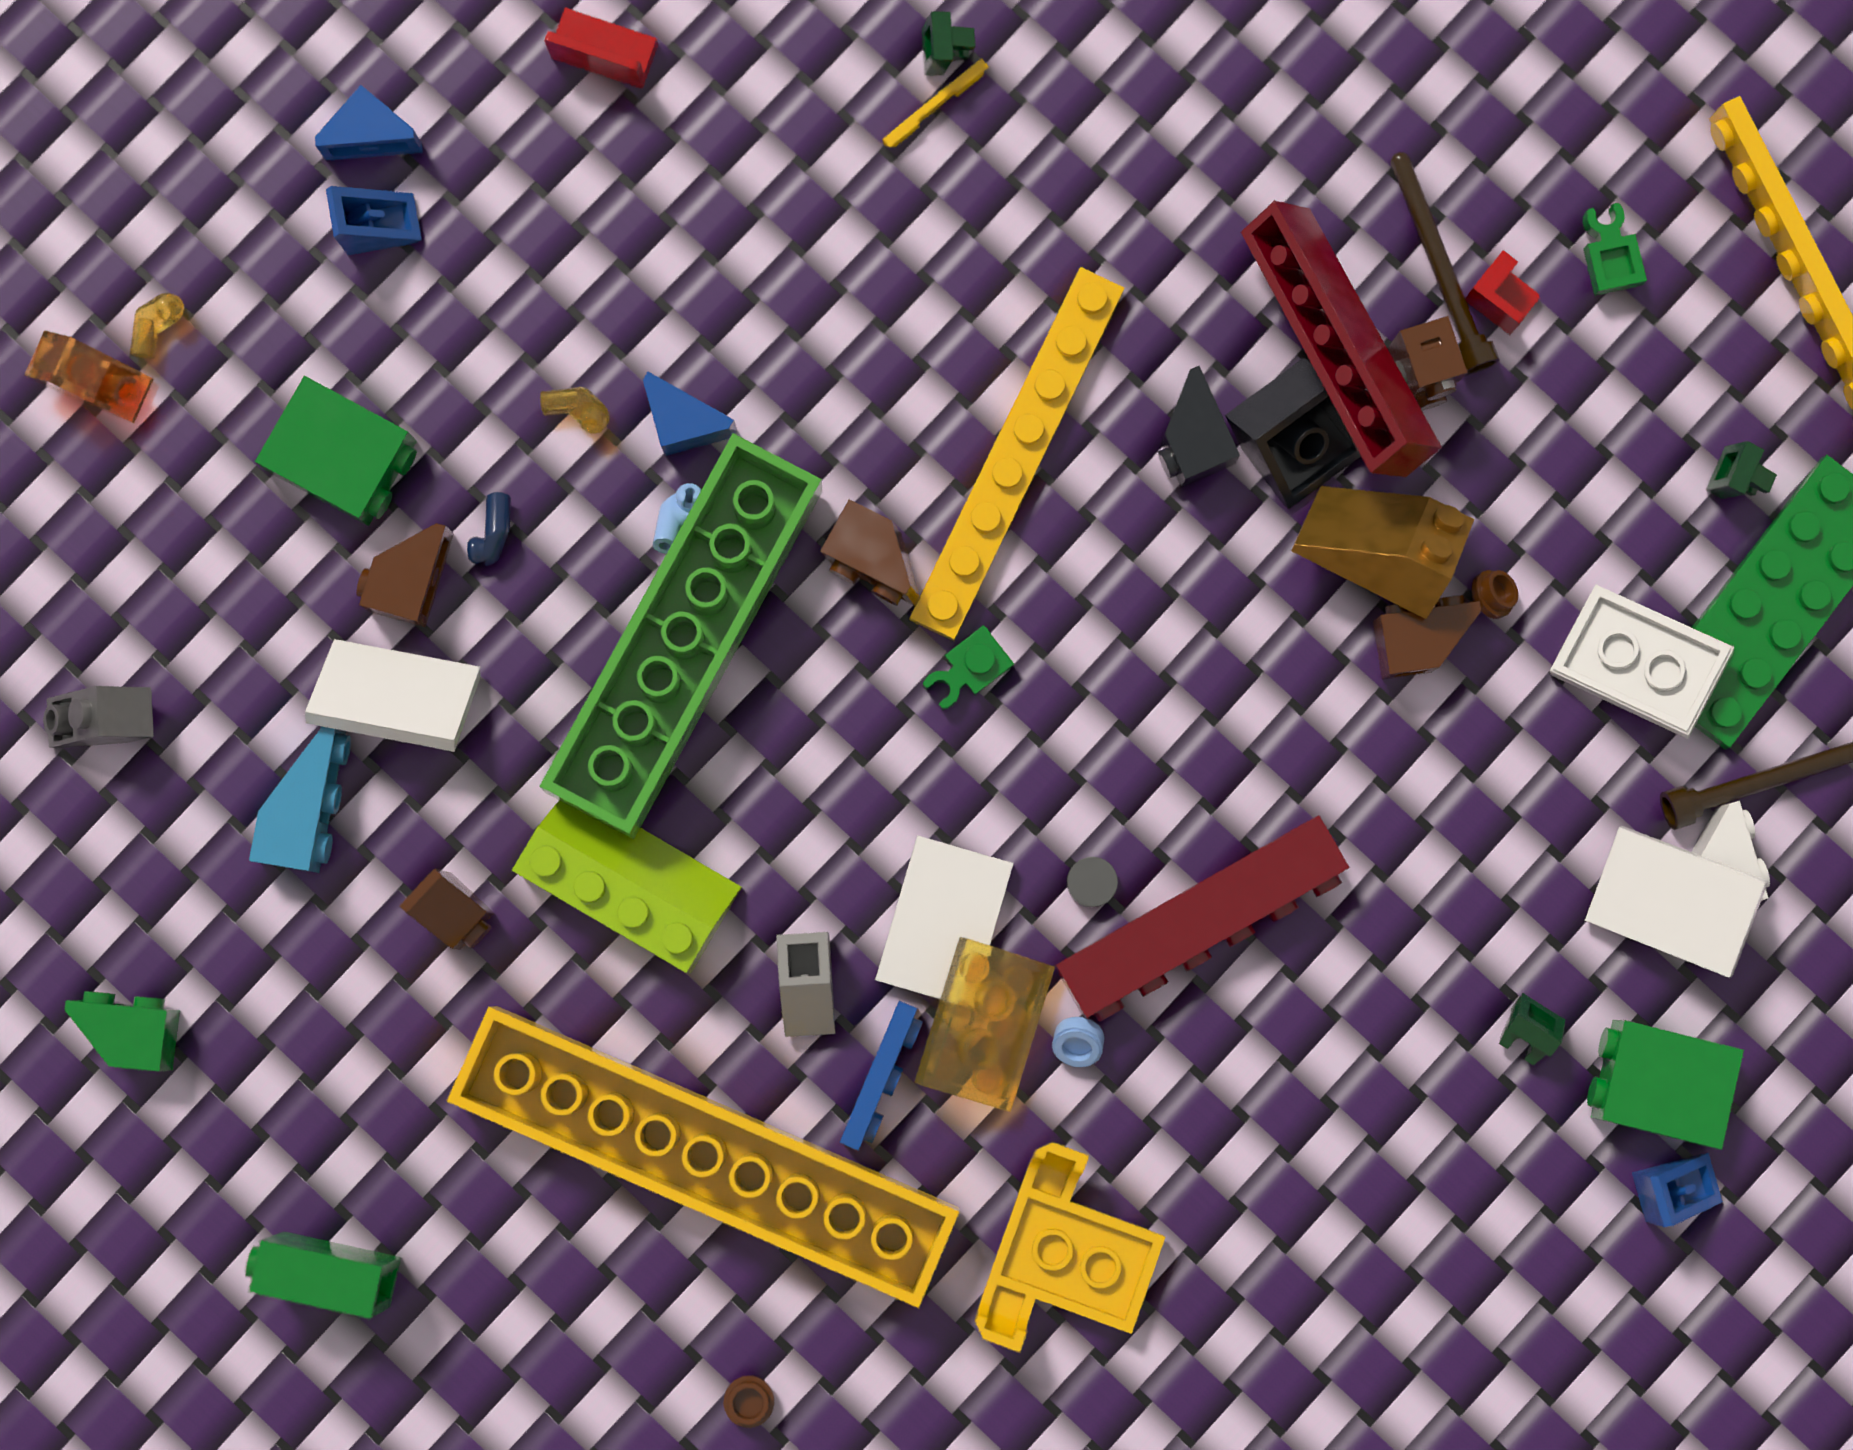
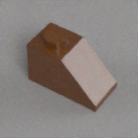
M435 523L375 556L370 569L364 568L359 577L356 591L357 596L361 597L359 605L368 612L426 628L454 533L445 525Z
M435 868L399 905L406 914L451 949L461 950L465 945L470 949L475 947L492 928L487 921L495 914L451 872Z

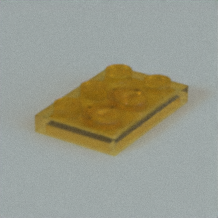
M959 937L914 1083L1011 1112L1055 966L968 938Z

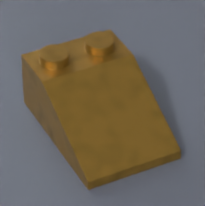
M1321 486L1291 551L1427 619L1453 577L1475 519L1461 513L1453 506L1445 505L1427 496Z

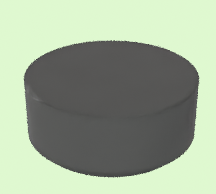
M1086 857L1079 860L1072 866L1067 876V889L1070 896L1078 904L1085 907H1098L1107 903L1114 896L1117 889L1118 880L1114 868L1106 860L1099 857Z

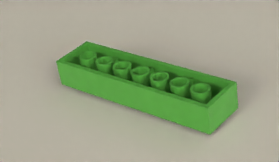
M734 433L731 435L539 787L546 794L635 839L822 493V479Z

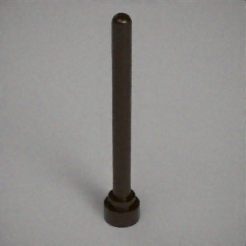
M1397 152L1391 158V166L1460 339L1458 346L1468 372L1466 375L1483 371L1497 364L1500 361L1493 341H1487L1485 334H1479L1410 157L1404 152Z
M1853 742L1700 791H1696L1694 788L1686 789L1683 786L1661 792L1660 804L1668 825L1673 830L1695 824L1696 818L1703 816V810L1853 763Z

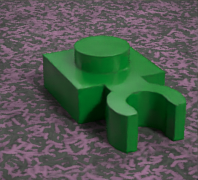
M1614 203L1608 209L1611 223L1608 225L1601 224L1597 220L1594 208L1588 209L1583 215V226L1586 232L1596 240L1594 243L1587 244L1583 249L1594 296L1642 286L1647 281L1636 234L1621 236L1620 228L1624 223L1625 214L1620 203Z
M983 625L945 655V659L952 668L947 672L935 671L929 674L923 682V687L928 690L938 682L947 684L950 694L938 705L941 710H946L957 702L960 689L965 685L976 696L1010 670L1014 663Z

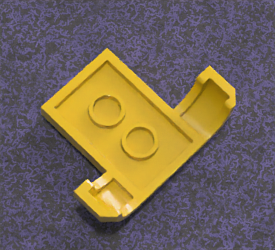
M1054 1142L1035 1150L1021 1184L976 1314L975 1323L984 1340L1020 1352L1035 1299L1132 1334L1166 1237L1160 1233L1070 1201L1080 1176L1083 1175L1089 1155Z

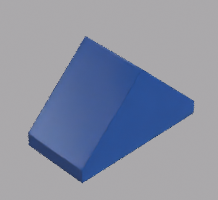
M362 85L356 89L315 136V146L326 161L423 153L422 142L414 129Z
M330 186L326 189L333 236L347 255L409 245L422 240L414 193Z
M646 373L643 382L660 446L665 456L730 439L733 433H736L737 427L734 419L654 374Z
M1709 1153L1632 1172L1645 1222L1671 1227L1723 1202Z

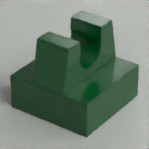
M931 11L922 27L924 75L943 76L952 61L968 60L969 51L975 49V29L951 26V12Z
M1749 441L1724 447L1706 491L1721 499L1745 494L1754 496L1758 490L1763 493H1769L1777 474L1759 464L1764 449Z
M1522 993L1511 1008V1013L1501 1033L1499 1044L1508 1049L1516 1039H1523L1531 1044L1526 1051L1525 1061L1535 1065L1545 1055L1551 1057L1562 1043L1565 1019Z

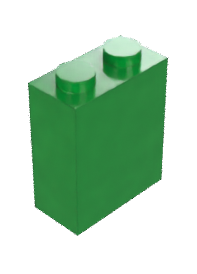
M304 375L255 462L267 472L369 526L374 517L379 519L387 510L393 495L389 490L398 474L403 476L411 468L417 454V450L414 449L417 441L403 428Z
M1612 1020L1611 1028L1606 1027L1603 1030L1599 1042L1598 1055L1604 1059L1600 1077L1592 1079L1588 1091L1587 1105L1593 1107L1590 1118L1722 1150L1744 1050L1626 1020Z
M281 1232L260 1240L259 1247H252L246 1263L245 1276L251 1278L248 1292L371 1319L390 1308L401 1257L289 1232Z

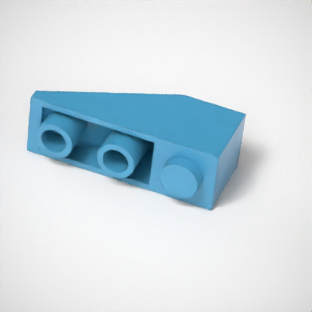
M321 727L259 809L249 861L316 873L320 872L321 863L327 864L333 843L332 834L327 833L330 814L338 812L342 796V786L336 784L340 764L346 765L351 749V736L345 735L346 731Z

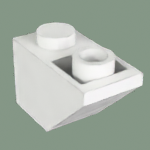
M1740 801L1717 806L1691 852L1768 881L1766 887L1770 885L1767 867L1761 858L1756 857L1751 839L1755 838L1756 833L1750 813L1747 810H1742ZM1766 889L1762 900L1769 899Z

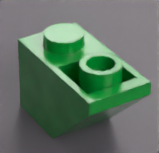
M84 991L83 1000H66L65 1012L109 1067L159 1072L173 1070L180 1010L164 1009L165 999L134 996L133 1005L114 1003L115 994Z

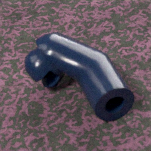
M493 492L487 495L484 538L472 537L468 540L467 544L468 559L471 563L485 562V565L488 566L499 560L510 531L511 497L508 494Z

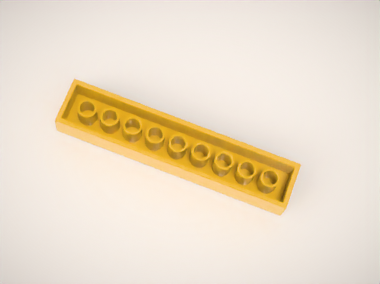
M498 1006L488 1007L447 1099V1102L918 1308L959 1214V1207Z

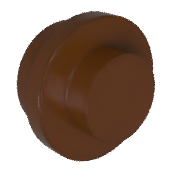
M1486 570L1474 577L1472 582L1473 602L1480 601L1481 612L1489 618L1500 619L1508 615L1513 606L1517 604L1519 597L1518 588L1512 577L1506 572Z
M753 1375L741 1376L728 1386L723 1400L724 1410L728 1418L740 1427L754 1428L760 1426L768 1420L773 1412L775 1404L773 1390L760 1377Z

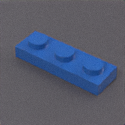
M898 1001L839 1143L859 1150L862 1140L873 1143L884 1116L875 1112L882 1093L889 1096L893 1095L903 1068L894 1065L902 1046L912 1049L923 1021L914 1018L918 1008Z

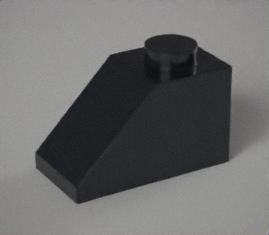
M1200 366L1190 369L1161 442L1163 449L1158 451V456L1169 479L1176 476L1181 488L1235 465L1240 456Z

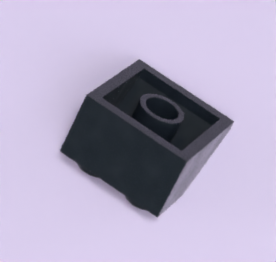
M1302 358L1225 415L1242 451L1288 509L1361 457L1313 365L1305 358Z

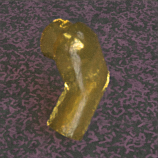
M162 293L136 310L129 353L131 356L144 359L155 358L157 335L178 322L183 315L184 303L180 297L171 293Z
M585 387L540 392L543 416L569 413L581 425V428L590 434L600 433L609 423L610 415L606 405Z

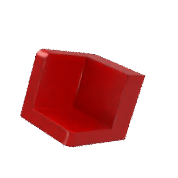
M1502 250L1465 299L1473 308L1507 334L1511 335L1539 300L1540 295L1511 272L1518 261Z

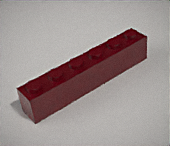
M1274 200L1241 231V234L1370 473L1407 477L1439 451L1442 446L1311 209Z
M1320 815L1055 964L1054 967L1082 1016L1088 1018L1095 1014L1100 1022L1125 1007L1121 1001V998L1138 989L1142 997L1168 983L1164 975L1168 971L1182 964L1187 972L1212 958L1208 949L1224 939L1229 947L1253 935L1256 931L1251 924L1269 914L1272 921L1275 922L1299 908L1295 899L1312 890L1315 896L1319 897L1342 884L1343 882L1338 874L1350 867Z

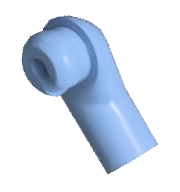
M686 483L681 485L675 494L662 503L653 539V548L656 551L667 554L701 492V488L696 484Z

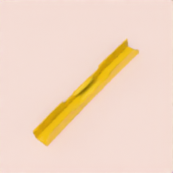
M981 58L882 139L883 144L889 148L897 147L920 128L918 124L946 103L954 94L958 97L979 80L989 66Z

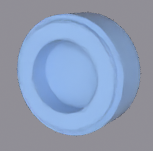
M1084 1017L1064 1019L1055 1029L1052 1042L1053 1052L1060 1061L1069 1066H1090L1096 1063L1102 1055L1104 1033L1099 1025Z

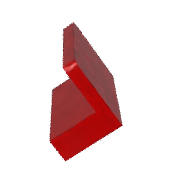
M565 8L556 33L547 31L544 39L551 59L643 89L659 45L655 37Z

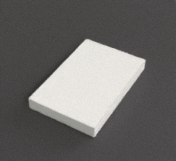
M1595 584L1550 669V675L1688 739L1733 655L1734 647Z
M334 639L305 710L306 723L455 752L480 681V667Z
M1621 826L1617 831L1585 921L1730 978L1734 974L1768 881Z
M917 835L875 980L972 1008L1013 863Z

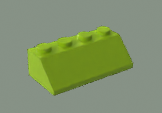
M560 800L538 825L511 870L685 973L693 972L742 888L642 828L639 829L635 839H632Z

